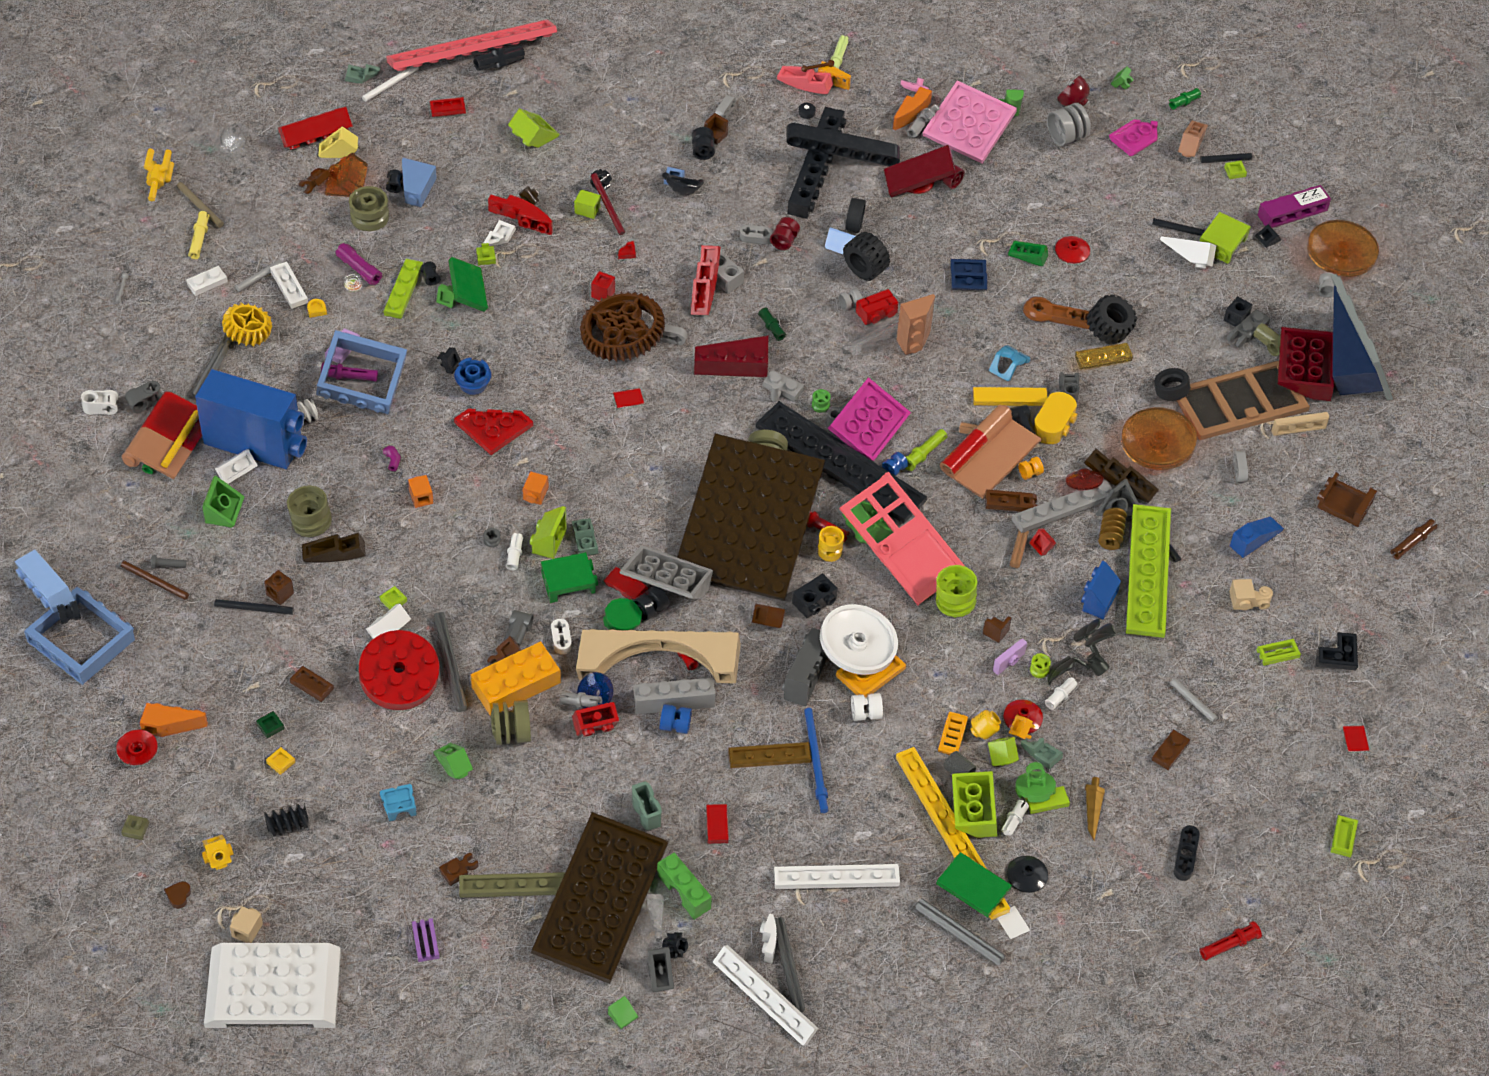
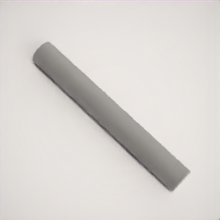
M280 259L239 283L235 286L236 290L240 292L271 273L270 267L281 264L282 261Z
M1176 678L1170 682L1179 693L1212 723L1218 719L1208 707Z

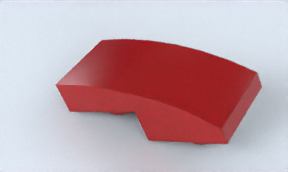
M615 567L603 580L607 586L620 591L622 596L634 600L648 589L641 581L620 574L621 569Z

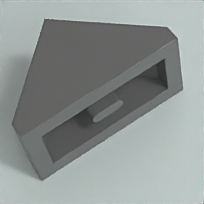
M669 947L648 950L647 965L652 991L658 992L674 989Z

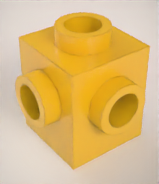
M223 835L202 841L205 851L201 853L205 864L209 863L211 868L222 869L232 862L230 856L234 855L230 843L226 844Z

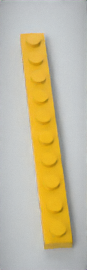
M915 747L897 753L896 760L954 858L961 852L986 868L966 833L955 829V815ZM1005 898L989 916L991 920L1010 913L1011 908Z

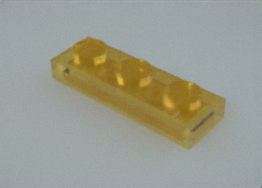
M1128 343L1075 352V358L1080 370L1128 362L1133 359Z

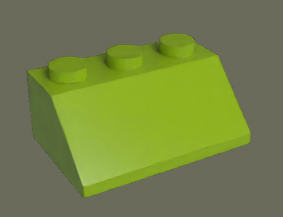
M993 771L952 774L955 829L976 838L997 837Z

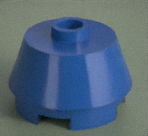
M472 358L462 360L454 373L457 384L467 394L476 395L482 393L491 379V370L488 364L482 359L481 361L472 360Z

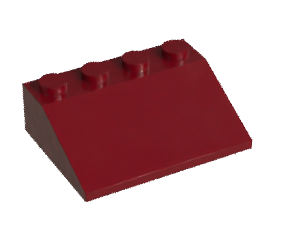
M1281 327L1278 385L1312 400L1331 401L1334 388L1333 332Z

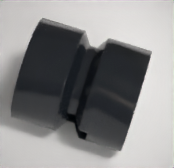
M699 127L692 132V150L694 157L697 159L707 160L715 154L714 133L710 128Z
M657 586L651 587L645 594H641L633 600L642 611V619L648 621L657 612H661L670 605L667 594L662 588Z

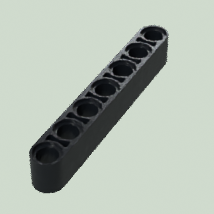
M790 123L786 127V142L793 147L889 167L900 163V147L894 143L799 123Z

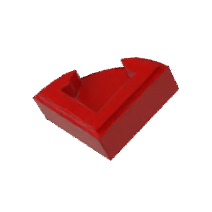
M634 241L627 242L625 246L619 249L618 259L636 258Z

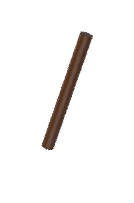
M125 560L121 563L123 569L184 600L188 599V592Z

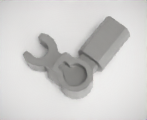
M933 104L930 108H924L920 111L916 119L906 130L907 134L915 138L940 108Z

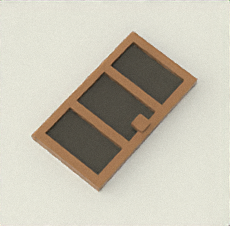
M1279 360L1191 383L1190 391L1186 397L1176 400L1199 440L1307 412L1310 408L1303 395L1278 385Z

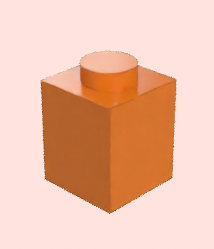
M530 471L523 487V500L541 505L549 488L548 476Z
M427 475L408 479L409 492L414 507L418 508L433 504V492Z

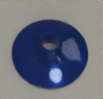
M593 672L586 675L580 681L577 694L584 692L586 695L597 696V691L600 690L599 696L602 697V704L610 703L613 697V684L605 674Z

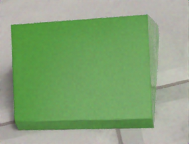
M217 476L213 477L202 506L205 523L232 528L235 525L245 496Z

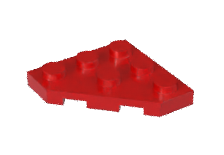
M467 409L454 418V423L490 455H493L533 427V421L520 410H513V413L494 409H487V412Z

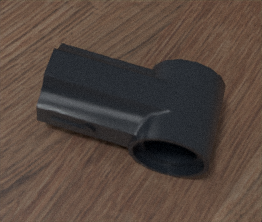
M1028 405L1010 407L1012 420L1036 434L1030 420L1031 415Z

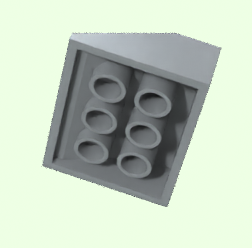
M642 545L620 570V574L691 599L704 597L709 590L713 572L711 569Z

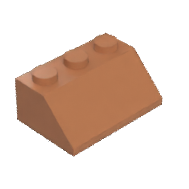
M934 294L902 303L900 306L896 340L905 355L921 351L931 331L935 302Z

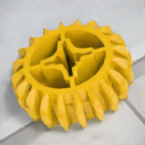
M241 302L239 305L234 304L227 309L223 316L222 327L223 332L226 333L228 338L231 337L232 342L237 341L238 345L243 343L245 346L250 344L254 347L255 344L260 345L269 338L272 322L268 312L263 311L262 307L257 308L256 304L251 306L249 303L244 305Z

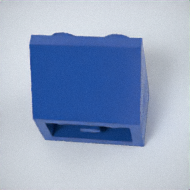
M1102 561L1099 567L1096 566L1091 575L1093 577L1092 580L1087 581L1081 602L1084 603L1082 611L1104 620L1118 594L1121 580L1105 561Z

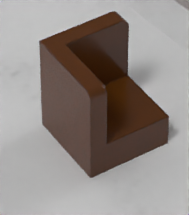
M714 113L705 121L704 127L710 128L713 131L714 143L718 145L728 135V120Z
M755 603L752 623L781 628L785 609Z
M1008 616L1004 622L996 617H993L991 620L987 618L984 623L983 634L1000 643L1010 630L1012 618Z

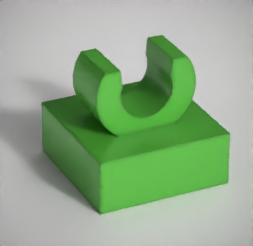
M1128 66L1123 68L1116 74L1111 85L1115 88L1121 85L1125 90L1129 88L1130 83L1133 82V78L1129 76L1132 70Z
M441 284L438 287L437 303L450 308L456 305L452 285L446 286Z

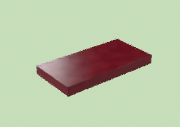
M949 145L884 168L888 192L892 198L956 174L951 149Z

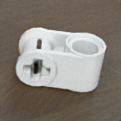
M87 390L81 395L83 411L88 415H113L118 410L116 405L118 393L116 391Z

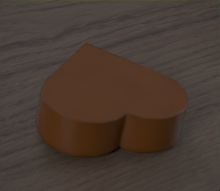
M181 881L165 888L164 892L171 905L176 909H180L187 904V897L191 894V888L187 882Z

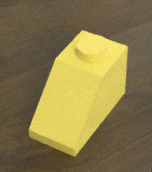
M341 127L319 143L318 156L320 158H346L357 151L358 137L344 127Z

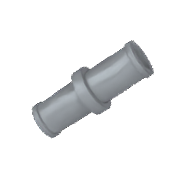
M563 691L561 695L565 697H560L561 704L576 705L577 708L597 706L598 703L602 704L601 696L586 695L584 692L576 694Z

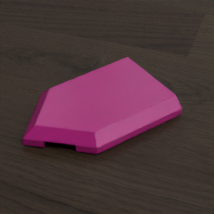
M1133 119L1109 134L1110 140L1129 156H1134L1157 141L1158 121H1150L1149 123Z

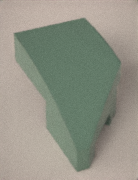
M348 64L345 81L362 84L380 72V67L366 64L365 68Z
M1039 738L1038 741L1034 742L1021 741V746L1048 769H1051L1063 758V752L1048 743H1044V738Z

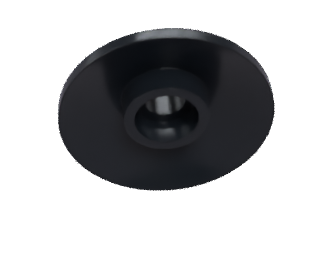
M1020 856L1010 862L1007 869V878L1015 889L1025 893H1033L1041 890L1046 885L1048 870L1041 860L1032 856Z

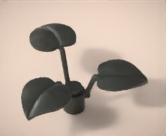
M1097 618L1090 624L1082 627L1074 635V641L1078 642L1083 638L1085 639V646L1089 647L1092 651V654L1087 657L1088 662L1085 663L1077 657L1071 658L1070 656L1062 659L1050 670L1047 678L1048 684L1051 685L1054 679L1068 671L1075 662L1085 666L1087 670L1091 668L1097 676L1105 673L1109 669V665L1100 655L1095 644L1117 636L1113 625L1108 623L1099 628L1100 620Z

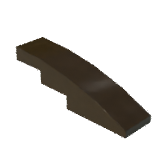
M1096 448L1084 461L1086 466L1114 486L1127 479L1135 497L1149 503L1159 491L1156 486L1132 466L1127 469L1114 457L1110 460Z

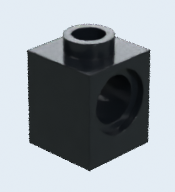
M1237 296L1227 307L1223 321L1237 327L1250 315L1253 304Z

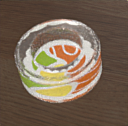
M357 274L347 275L344 279L345 288L351 292L360 290L362 288V278Z

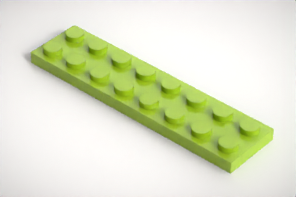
M1133 504L1125 634L1165 638L1171 508Z

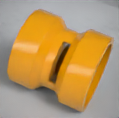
M1037 456L1031 458L1028 462L1022 461L1018 464L1020 475L1024 480L1032 478L1033 475L1038 476L1044 473L1043 464Z

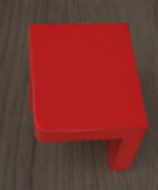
M599 271L591 283V297L600 301L601 298L605 299L607 295L613 296L615 293V277Z

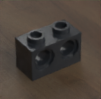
M822 573L793 592L792 604L806 618H809L812 615L818 614L822 608L832 605L836 601L838 588Z

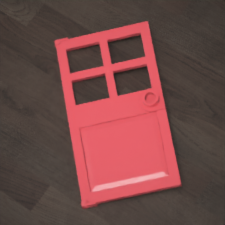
M889 472L885 473L877 482L839 508L917 605L936 593V579L942 569L951 565L965 566ZM886 484H889L899 498L883 509L872 494ZM867 499L878 513L861 524L851 512V509ZM904 503L915 517L899 528L888 513ZM882 518L894 533L877 544L866 529Z

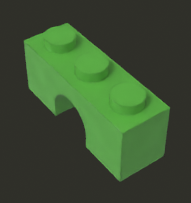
M675 852L657 863V876L669 890L675 888L682 899V906L694 920L711 909L712 896Z

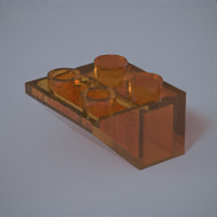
M350 153L336 164H332L328 169L331 175L325 183L324 194L327 196L350 197L354 190L364 187L368 163L354 153Z

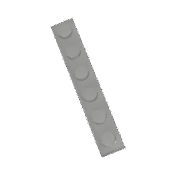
M1105 480L1014 514L1011 520L1019 531L1024 533L1103 503L1112 487Z

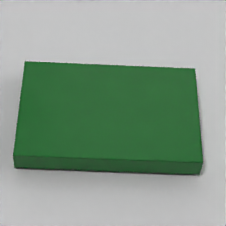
M451 257L448 262L454 300L485 312L488 309L482 269Z
M961 852L936 882L938 886L987 918L1012 887L1011 884Z

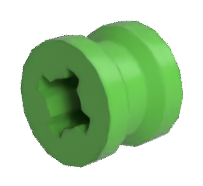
M818 389L813 393L812 408L814 411L824 413L829 409L831 395L828 391Z

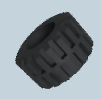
M861 232L844 245L843 256L849 269L863 280H873L890 265V255L886 246L877 236L870 232Z
M1111 294L1110 296L1105 295L1101 297L1087 315V325L1090 326V332H1093L1095 337H1098L1101 342L1105 341L1106 344L1122 342L1136 326L1137 317L1135 316V310L1132 309L1133 306L1129 305L1126 299L1123 300L1120 296L1115 297V295Z

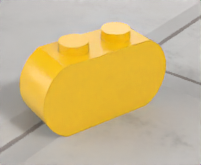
M1054 392L1047 398L1034 420L1035 435L1041 438L1040 442L1056 444L1060 442L1063 436H1067L1070 424H1074L1078 416L1076 413L1077 403L1071 395L1064 392Z

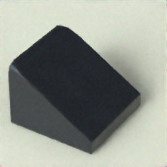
M1269 224L1255 235L1266 248L1281 241L1280 236Z

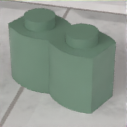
M646 781L632 785V806L639 814L642 827L647 831L661 827L662 809L660 803L654 798L651 785Z

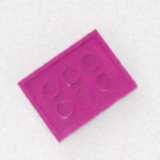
M868 377L828 429L848 446L874 461L911 412Z

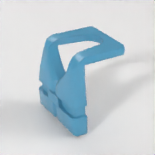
M1006 345L995 354L989 371L1006 381H1010L1016 367L1029 363L1030 357ZM1000 357H1007L1012 360V364L1005 373H1000L998 370Z
M411 784L379 792L389 821L396 820L397 815L402 812H409L410 816H416V805L414 796H412L413 788Z

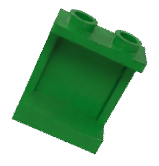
M586 552L541 561V574L550 603L558 602L557 595L585 589H590L591 594L595 593L598 579L597 575L592 573L594 570L592 559L588 560Z

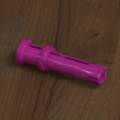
M322 362L321 372H322V369H323V366H324V363H325V362ZM338 363V365L331 364L327 377L336 378L337 380L350 378L377 382L378 370L343 367L342 364Z

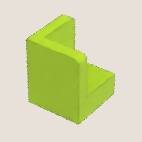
M580 190L574 201L575 214L592 219L596 217L601 207V195L585 190Z
M1015 737L998 738L988 742L993 766L1007 765L1019 760Z

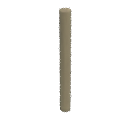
M182 182L177 184V188L201 211H205L210 215L209 219L217 227L221 228L224 225V222Z

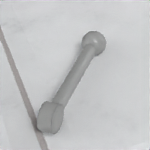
M127 273L122 274L123 279L119 293L116 296V303H121L126 279L129 278Z

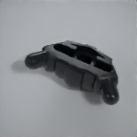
M667 172L662 174V177L672 190L682 196L693 194L704 184L702 179H688L670 175Z

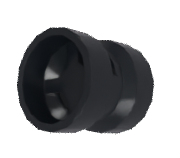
M76 600L71 601L66 606L64 604L56 605L61 624H66L69 620H81Z

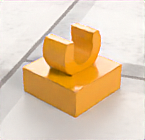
M1016 715L1009 733L1022 739H1031L1032 736L1028 735L1029 729H1035L1036 726L1032 724V720Z

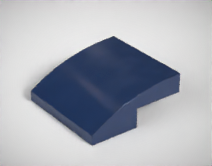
M950 260L951 289L987 291L986 260Z

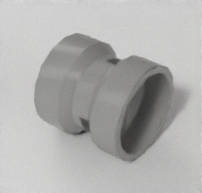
M1323 273L1319 277V294L1323 297L1334 296V284L1330 275L1333 273Z
M854 288L848 293H840L838 298L842 309L846 311L851 309L852 306L856 307L857 300L862 299L860 291Z

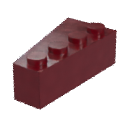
M769 335L695 346L694 375L767 377Z

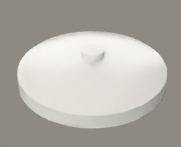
M856 604L840 606L827 615L821 626L820 642L825 654L834 664L848 672L861 675L878 673L891 664L897 653L898 638L894 627L884 615L870 607Z

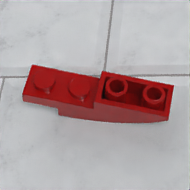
M495 195L489 196V212L517 219L518 226L552 235V220L532 203L513 195H509L507 199Z

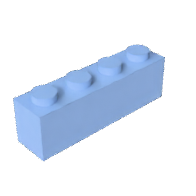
M35 549L14 561L18 568L15 570L21 580H24L29 589L32 588L34 595L37 599L40 598L45 608L49 607L55 613L58 611L56 605L64 604L66 606L71 601H75L68 586Z

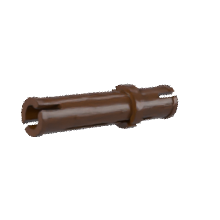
M1429 519L1421 527H1416L1410 536L1390 551L1391 554L1396 552L1393 557L1399 560L1420 541H1425L1428 535L1438 528L1437 524L1432 526L1436 522L1433 519Z

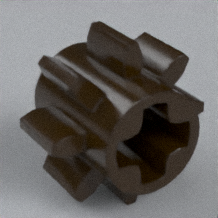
M528 186L519 193L521 199L535 205L539 202L537 197L540 193L535 187L531 189Z

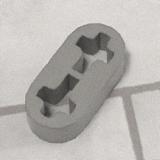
M726 95L715 113L727 119L735 106L736 98Z
M744 225L740 228V239L747 243L770 244V236L773 231L769 227Z
M665 324V332L660 341L683 345L688 334L683 328Z
M1234 451L1233 465L1236 482H1247L1248 467L1245 451Z

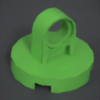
M1033 762L1026 767V773L1017 778L1016 793L1020 798L1022 796L1028 798V802H1044L1050 799V795L1056 793V781L1051 775L1045 773L1041 763Z

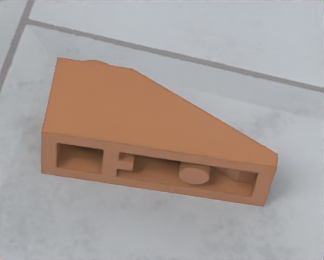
M1192 120L1183 133L1178 152L1182 153L1185 157H1195L1208 125Z

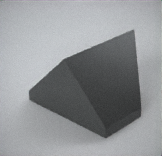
M1124 479L1111 489L1095 515L1103 516V512L1109 508H1120L1127 513L1126 521L1132 520L1133 504L1139 505L1127 479Z

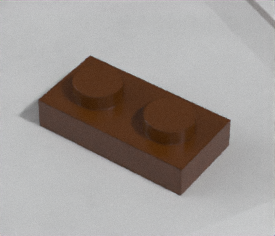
M1173 729L1153 755L1152 761L1169 771L1190 744L1191 739Z

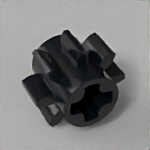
M599 169L591 173V175L597 173L605 190L611 186L609 182L612 180V177L608 171ZM591 179L590 183L595 190H597Z
M681 932L667 933V937L662 942V948L669 947L670 958H682L683 953L688 950V942L686 938H682Z

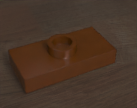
M301 666L290 678L291 684L320 702L334 689L333 684L304 666Z

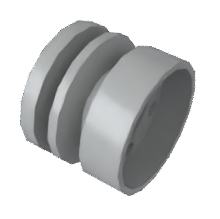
M1073 103L1064 108L1051 111L1047 115L1049 133L1054 142L1059 146L1085 138L1090 134L1091 124L1089 116L1084 107L1079 103Z

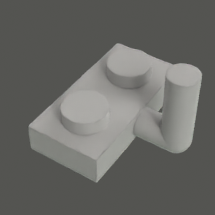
M774 370L763 381V387L771 390L772 401H777L782 395L795 402L804 390L803 384Z

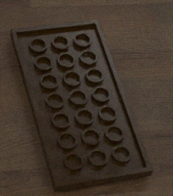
M591 812L533 945L531 954L610 984L656 875L657 863L662 860L669 841Z

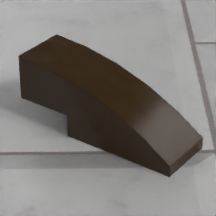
M359 532L341 538L338 534L302 544L304 562H339L366 556L365 541Z

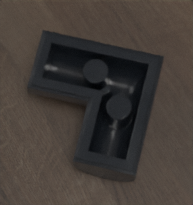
M1337 632V648L1318 646L1316 667L1357 670V634Z

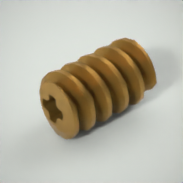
M1109 508L1103 512L1098 540L1102 548L1107 550H1117L1120 548V544L1123 542L1127 513L1124 510Z

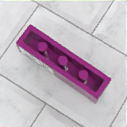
M1318 185L1260 203L1257 216L1264 226L1269 224L1271 228L1328 211L1331 198L1323 187Z

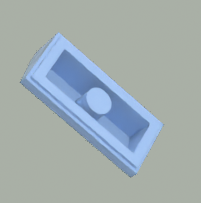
M830 227L825 248L843 254L844 245L855 236Z

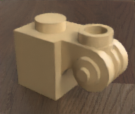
M1252 579L1232 580L1229 590L1233 610L1253 609V607L1267 609L1270 607L1273 596L1272 589L1267 586L1261 587L1259 592L1255 591Z

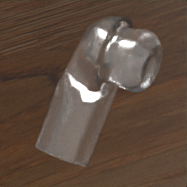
M817 490L812 506V512H817L819 516L822 514L819 503L826 499V493L822 490Z

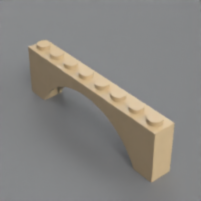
M582 630L576 671L579 680L599 681L608 669L627 657L649 651H671L687 655L700 662L710 671L716 683H736L741 646L739 633L730 631Z

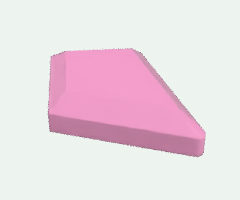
M917 78L916 83L901 80L900 83L904 88L917 92L919 87L929 89L923 85L924 79Z

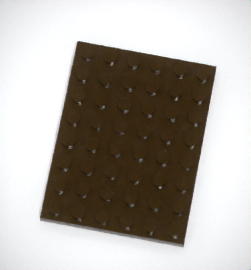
M715 433L677 558L713 570L710 583L785 601L825 460Z

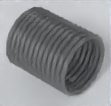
M958 751L952 752L943 764V767L951 774L972 773L976 771V766Z

